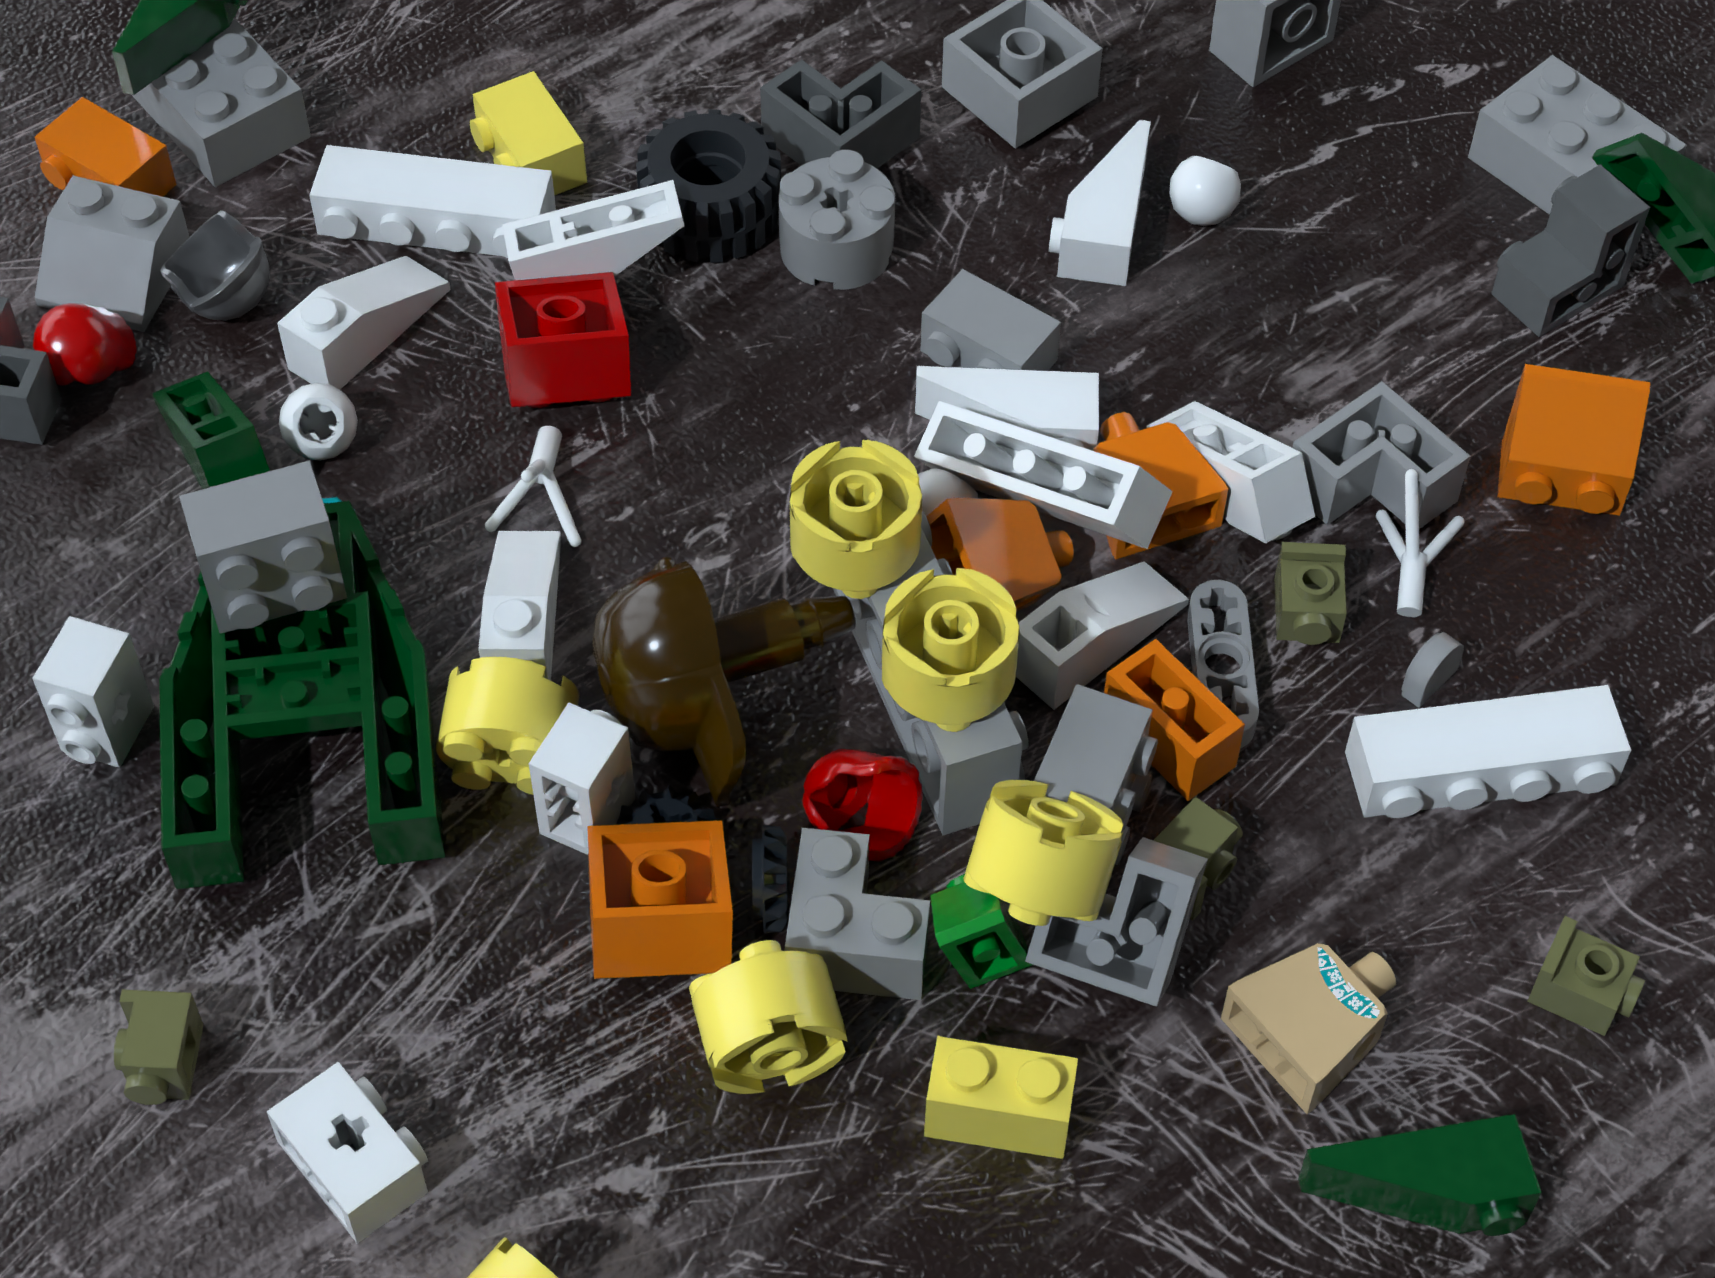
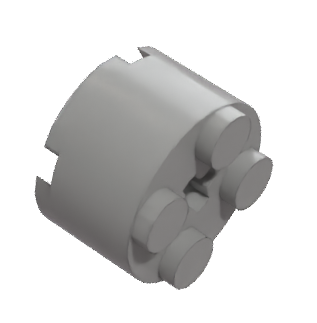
M839 150L833 153L831 157L810 161L783 176L780 181L779 193L780 255L784 265L796 278L815 286V279L833 282V289L847 290L868 284L885 271L894 246L895 193L890 181L881 171L864 162L863 157L858 152Z

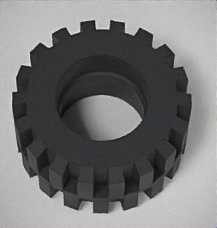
M709 109L708 114H698L696 110L685 112L682 119L678 120L671 117L663 121L662 130L652 129L646 136L647 144H641L637 152L636 172L638 189L673 180L685 225L661 242L664 243V251L673 256L680 252L684 253L686 260L698 262L700 258H710V263L723 262V257L732 255L734 259L746 255L748 247L757 250L765 244V235L774 234L778 227L781 158L780 152L776 151V142L772 135H764V127L756 121L746 123L744 115L733 112L727 116L722 115L721 110Z

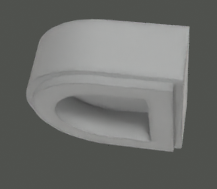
M1445 632L1432 636L1421 647L1410 663L1401 689L1402 696L1420 708L1458 670L1464 646Z

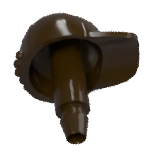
M664 557L658 561L650 572L622 586L607 598L594 620L593 653L596 666L598 667L599 681L606 701L618 721L623 726L628 727L629 736L638 746L658 751L694 750L717 808L730 804V794L741 776L746 761V739L728 683L802 661L804 650L813 647L822 648L854 630L856 620L852 605L846 596L805 598L803 602L790 605L785 598L714 619L711 604L703 583L693 566L687 561L676 564L672 558Z

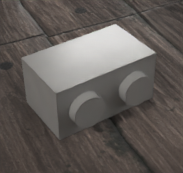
M962 269L922 312L920 351L927 354L935 363L944 367L1048 371L1058 359L1061 322Z

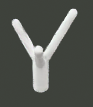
M543 426L539 429L529 466L522 472L521 480L485 523L487 531H495L534 483L545 485L569 544L572 547H578L581 544V538L553 473L562 439V433L559 429L553 426Z
M1409 469L1405 473L1406 544L1387 511L1379 510L1376 513V518L1401 563L1397 613L1406 617H1417L1422 615L1426 567L1464 526L1465 521L1461 516L1454 517L1421 553L1419 551L1418 473L1414 469Z

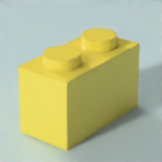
M534 71L473 94L476 118L470 120L471 133L481 152L489 150L494 158V164L552 171L554 195L587 183L584 143Z
M937 1036L926 1098L924 1137L1063 1159L1078 1058Z

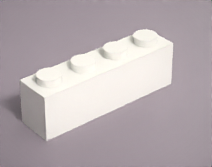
M326 145L309 195L318 235L334 236L341 239L351 238L385 242L394 245L445 249L452 252L462 251L488 254L508 258L502 224L556 211L552 171L332 145Z
M941 401L938 402L914 455L916 459L931 469L945 470L959 477L974 490L1003 500H1028L1036 506L1038 512L1145 549L1149 547L1173 492L1138 465Z
M1608 685L1354 717L1345 750L1364 818L1387 815L1391 818H1404L1420 810L1443 807L1466 810L1474 808L1483 802L1513 798L1517 801L1528 802L1542 798L1547 794L1574 790L1587 794L1596 793L1610 786L1617 785L1631 752Z

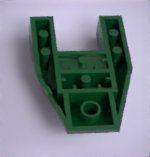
M350 501L324 503L347 595L346 599L328 603L317 610H303L264 621L253 628H239L220 634L201 571L197 579L200 587L190 612H185L177 631L178 645L169 668H163L159 679L161 849L176 889L244 881L240 740L362 726L368 826L378 865L445 858L441 797L425 650L420 640H417L395 590L391 589L380 567L379 558Z

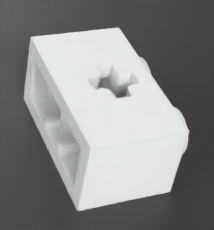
M69 616L32 678L60 749L70 758L81 763L93 764L95 761L120 768L154 708L130 634Z
M568 703L529 762V770L539 833L588 855L587 826L616 825L620 816L621 806H630L635 800L628 727L623 726L614 716L601 710H592L590 712L572 703Z
M337 1062L267 1111L277 1142L358 1244L428 1193L421 1168L422 1165L428 1162V1159L419 1142L406 1127L403 1126L395 1132L383 1118L382 1114L387 1112L386 1105L369 1080L363 1076L354 1082L341 1064ZM353 1144L358 1151L355 1152L350 1145Z

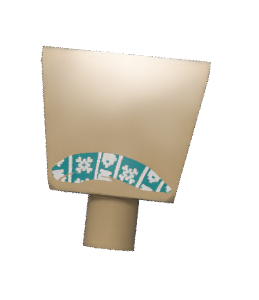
M1317 943L1239 979L1228 986L1221 1019L1303 1111L1308 1114L1329 1095L1380 1039L1388 1013L1378 998L1396 985V978L1389 964L1377 953L1370 952L1348 967L1328 945Z

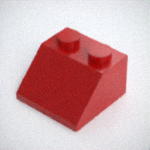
M613 272L495 282L504 371L511 407L528 406L543 408L553 403L583 400L604 402L615 397L631 396L629 334Z

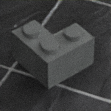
M802 59L760 87L761 126L764 127V135L771 134L776 142V147L801 166L813 160L831 157L833 153L839 150H852L858 152L863 157L864 162L878 168L920 138L921 89L882 60L842 88L835 85Z
M1602 165L1596 166L1579 177L1571 176L1564 180L1552 195L1551 202L1553 205L1544 231L1524 243L1517 241L1511 244L1498 259V272L1491 294L1538 337H1541L1625 285L1650 207Z
M0 297V439L42 445L62 397L47 352L23 349L24 342L8 298Z

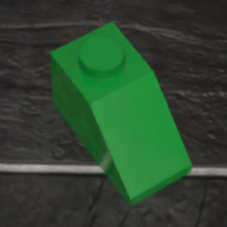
M965 874L951 880L945 890L934 893L930 897L934 931L938 945L968 987L972 989L1033 964L1025 962L1028 948L1018 920L1013 918L1008 912L1010 903L992 894L969 887L964 882Z

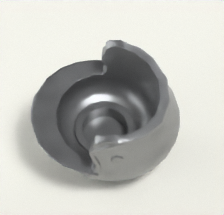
M221 210L200 226L175 251L160 270L162 276L170 283L172 290L177 293L181 301L192 312L208 319L223 321L239 318L257 306L267 291L270 278L269 263L260 237L252 235L238 220Z

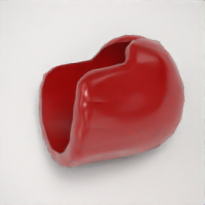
M67 303L55 306L42 316L34 332L33 349L47 352L56 383L60 386L68 385L73 381L90 385L100 383L113 372L130 368L135 361V354L137 353L134 333L130 326L127 325L126 320L118 313L109 312L103 307H94L83 303Z
M837 749L819 758L809 770L804 782L802 805L809 822L816 829L839 831L838 829L868 802L865 824L841 830L840 832L870 834L869 860L882 862L900 852L914 835L915 827L919 822L922 811L923 793L922 783L919 780L920 772L913 763L900 756H883L863 750Z

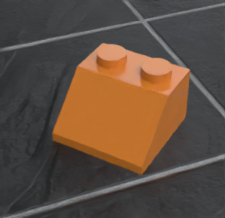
M1525 364L1502 439L1497 497L1519 500L1527 504H1546L1579 509L1593 514L1605 513L1620 516L1634 478L1649 399L1650 382Z
M722 820L587 826L594 979L715 973L731 964L733 910Z

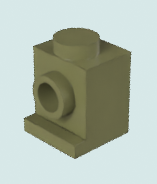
M1282 542L1274 578L1276 640L1298 641L1308 645L1323 642L1340 643L1347 614L1344 570L1345 545Z
M1196 796L1153 840L1208 859L1190 916L1192 921L1201 912L1206 887L1208 886L1212 890H1216L1231 874L1237 862V857L1232 854L1234 845L1243 836L1240 825L1230 814L1220 809H1212Z
M1564 916L1527 1002L1605 1036L1615 1014L1619 1013L1629 1018L1645 983L1644 979L1633 975L1640 956L1576 929L1578 921Z
M122 989L119 1002L129 1025L128 1028H120L117 1032L114 1044V1065L116 1070L123 1072L126 1079L125 1097L133 1102L145 1105L161 1104L166 1099L189 1100L204 1026L192 993Z

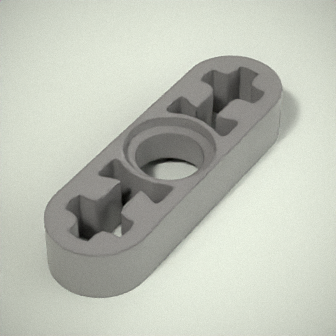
M1210 580L1197 586L1190 599L1187 623L1192 674L1221 702L1222 697L1232 696L1230 702L1231 711L1245 724L1240 746L1242 748L1252 740L1259 715L1247 599L1242 590L1236 585L1224 580ZM1209 606H1220L1222 614L1226 615L1223 631L1214 632V613L1212 609H1209ZM1214 654H1226L1233 657L1239 663L1240 669L1228 675L1218 674L1208 668L1205 660Z

